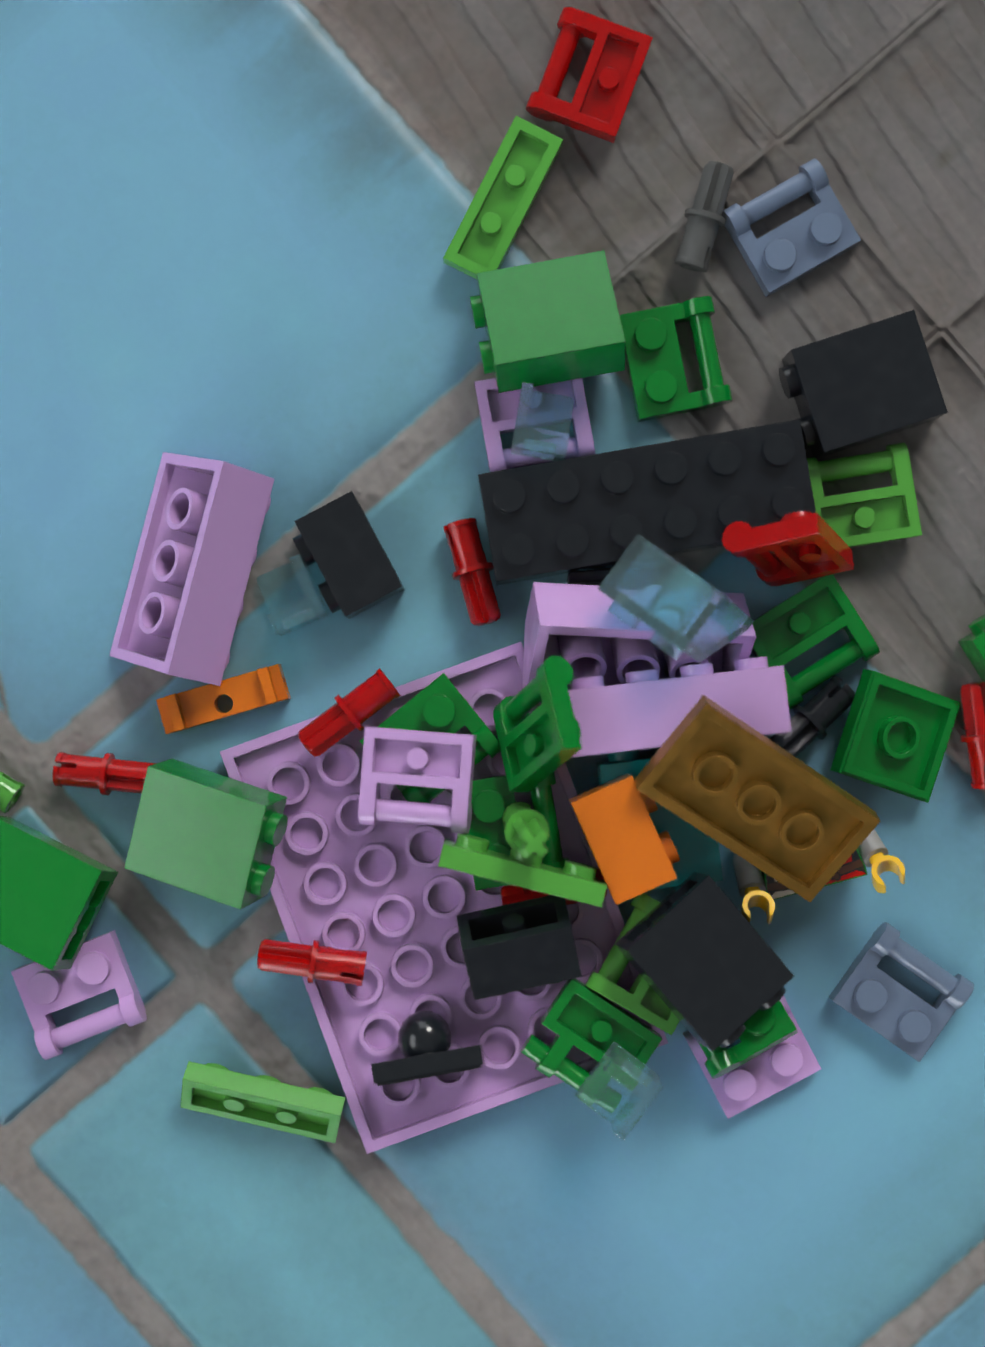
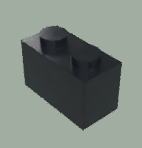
M352 491L294 521L301 534L294 537L293 541L306 565L310 566L316 562L326 581L319 584L318 588L332 613L341 609L344 616L350 619L405 590Z
M547 895L457 915L461 948L474 1000L500 996L514 991L582 977L565 898Z

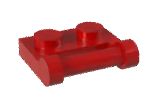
M564 7L557 23L560 32L538 91L530 94L525 109L529 114L538 119L555 121L614 143L653 37L573 7ZM586 37L594 40V44L573 100L570 103L559 99L558 95L579 39Z
M792 512L783 516L781 521L753 528L746 522L735 521L729 524L722 534L723 546L732 555L744 557L756 568L757 576L765 584L772 587L854 570L852 549L817 512Z

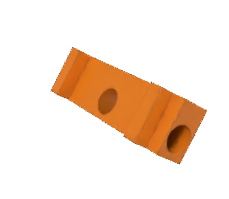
M276 664L222 680L220 686L207 684L156 699L165 733L171 734L291 699L282 666L281 664ZM222 695H228L233 701L232 709L227 713L222 712L218 708V700Z

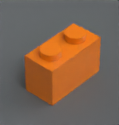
M626 773L569 799L616 905L677 879L672 864L680 861L676 847L667 830L659 834L657 833L649 815L658 810L657 805L653 799L637 790L632 775Z

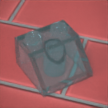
M637 534L598 588V590L613 600V603L608 608L609 612L634 630L640 621L651 627L656 632L649 641L675 660H678L681 654L685 652L700 663L747 631L754 622L726 595L639 534Z

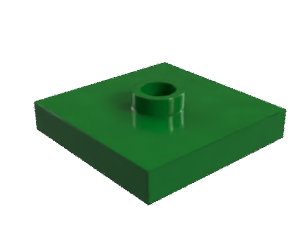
M863 669L830 771L929 803L961 702L876 671Z

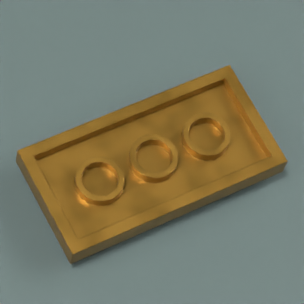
M702 695L634 779L637 790L809 902L815 898L881 821L873 809L705 695Z

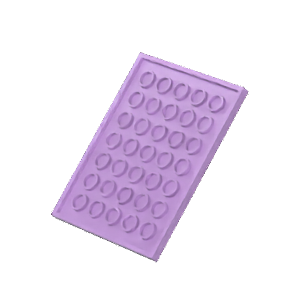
M521 642L395 687L400 693V697L393 699L363 722L364 729L362 731L355 728L320 756L314 757L310 754L298 736L299 731L318 716L220 751L229 778L287 797L283 814L287 815L288 823L283 839L274 849L271 866L275 868V876L270 891L289 942L313 946L314 940L319 941V946L361 952L367 951L362 986L314 979L312 984L307 983L308 977L302 976L366 1154L564 1082L555 1075L548 1078L536 1070L535 1066L537 1063L520 1053V1050L531 1034L547 1045L554 1040L557 1034L542 1025L541 1019L567 980L514 991L500 996L474 1000L462 953L457 915L502 906L500 892L503 886L475 890L472 874L438 866L444 840L456 842L458 833H452L451 827L379 821L377 826L361 825L358 821L363 745L360 740L364 738L365 727L379 726L430 683L445 673L498 739L493 718L494 708L504 698L515 696L522 690L524 648ZM534 707L529 712V714H531L537 707ZM463 726L456 732L457 734L473 735L466 726ZM500 752L494 758H491L489 755L474 766L473 780L505 775ZM564 763L555 770L556 784L551 785L563 858L567 857L569 861L599 869L569 802V799L577 796L567 765ZM381 783V799L407 801L395 784ZM453 789L444 790L431 802L452 805ZM530 791L514 792L516 802L528 803L531 805L530 808L533 809ZM608 888L602 907L582 902L566 905L582 977L576 979L586 984L592 971L599 972L625 925L619 907L613 901ZM628 962L617 982L618 986L627 991L630 990L639 974L630 962ZM614 1003L615 1005H617L618 1007H620L621 1009H623L624 1011H626L627 1013H629L630 1015H632L633 1017H635L636 1019H638L639 1021H641L642 1023H644L645 1025L659 1033L662 1037V1041L660 1042L658 1047L668 1044L667 1038L663 1030L657 1028L656 1026L645 1021L639 1016ZM416 1012H434L448 1023L451 1031V1046L449 1050L482 1045L485 1060L482 1068L377 1086V1083L374 1084L371 1064L406 1058L401 1053L398 1044V1032L402 1023L411 1014ZM574 1045L566 1055L568 1059L588 1072L597 1062Z

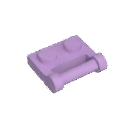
M495 378L474 381L490 472L595 454L582 378L498 393ZM572 422L574 437L506 449L502 448L500 434Z
M366 726L358 807L359 824L377 826L379 821L447 826L451 827L452 833L468 834L472 818L471 801L477 735ZM381 783L453 789L452 805L381 799L380 786Z
M115 930L85 941L71 969L52 971L36 962H31L11 971L33 1027L37 1049L44 1060L61 1055L64 1047L125 1023L132 1027L147 1020L144 1003ZM115 988L119 998L118 1004L56 1027L51 1013Z
M784 995L780 1002L798 1033L721 1077L712 1079L704 1065L708 1059L698 1041L688 1030L683 1032L690 1049L728 1119L821 1070Z

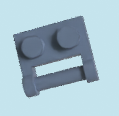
M815 158L801 165L799 173L741 207L737 203L723 210L721 215L726 219L725 227L765 297L770 296L852 249L861 241L830 187L823 166ZM807 192L809 193L815 206L756 239L750 225Z
M884 922L873 933L829 998L920 1062L955 1011L961 1008L973 992L974 984L961 974L953 976L899 938L900 931L889 923ZM886 955L890 956L938 990L940 995L931 1006L876 967L881 959Z

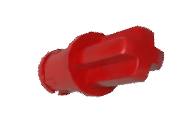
M476 518L461 519L447 524L443 529L446 533L456 570L452 573V577L454 580L460 581L471 623L483 626L499 620L501 613L489 571L494 568L492 562H487Z
M379 668L374 675L342 698L339 694L334 697L337 703L302 728L298 733L299 739L310 754L314 757L320 756L355 728L362 731L364 729L363 722L401 695Z
M985 681L964 684L960 688L965 734L961 735L960 738L961 742L967 743L972 780L970 782L971 788L985 789Z
M59 752L55 762L60 763L61 767L53 766L52 777L55 786L99 789L100 793L106 796L111 791L142 794L148 766L156 763L115 759L113 753H106L101 758Z
M265 939L261 941L259 946L257 966L261 971L308 977L307 983L312 984L314 979L362 986L367 951L361 952L319 946V941L314 940L312 946Z

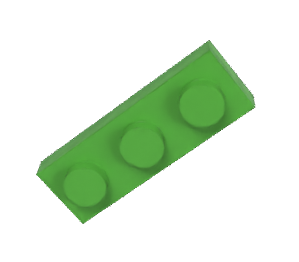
M515 116L443 257L445 264L478 280L477 273L501 268L563 146L562 138Z
M462 833L457 834L456 842L444 840L438 864L440 867L598 907L603 905L607 884L604 879L595 877L597 872L595 867L565 860L564 867L561 869L542 864L543 857L540 858L535 852L525 858L512 847L510 855L488 850L490 841Z
M188 1061L182 1079L180 1108L336 1143L346 1097L333 1095L328 1090L319 1087L307 1089L281 1083L278 1079L267 1075L251 1076L230 1071L216 1063L200 1064Z

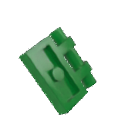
M573 978L566 981L541 1019L542 1025L557 1034L554 1040L547 1045L531 1034L522 1046L520 1053L537 1063L535 1069L548 1078L555 1075L576 1089V1096L587 1104L591 1105L595 1102L607 1111L612 1112L618 1105L622 1094L607 1085V1082L613 1073H616L633 1084L662 1041V1037L659 1033L587 987L578 979ZM573 1045L597 1061L589 1072L566 1057Z

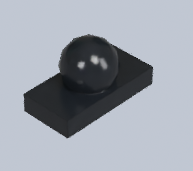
M419 1011L411 1014L402 1023L398 1032V1044L401 1053L406 1058L371 1064L374 1084L377 1083V1086L482 1068L485 1060L482 1045L449 1050L451 1046V1031L448 1023L434 1012Z

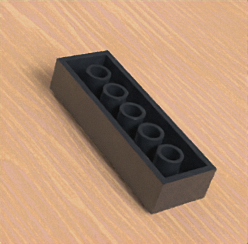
M800 419L478 474L496 585L565 574L571 571L617 565L621 562L629 563L722 547V534L725 528L735 521L746 522L753 528L781 521L783 516L792 512L806 511L816 513Z

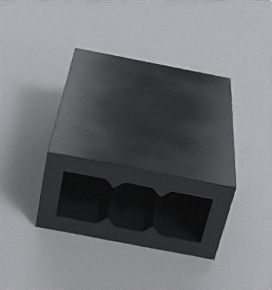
M914 310L792 349L782 359L784 367L779 368V378L783 391L788 399L794 397L800 414V418L797 419H800L805 449L811 448L813 457L816 458L934 421L948 412Z
M698 872L692 873L615 943L617 948L693 1037L711 1051H714L719 1046L724 1048L735 1042L745 1031L746 1026L743 1023L757 1010L763 1011L775 1005L785 994L786 989L784 985L794 977L709 875Z

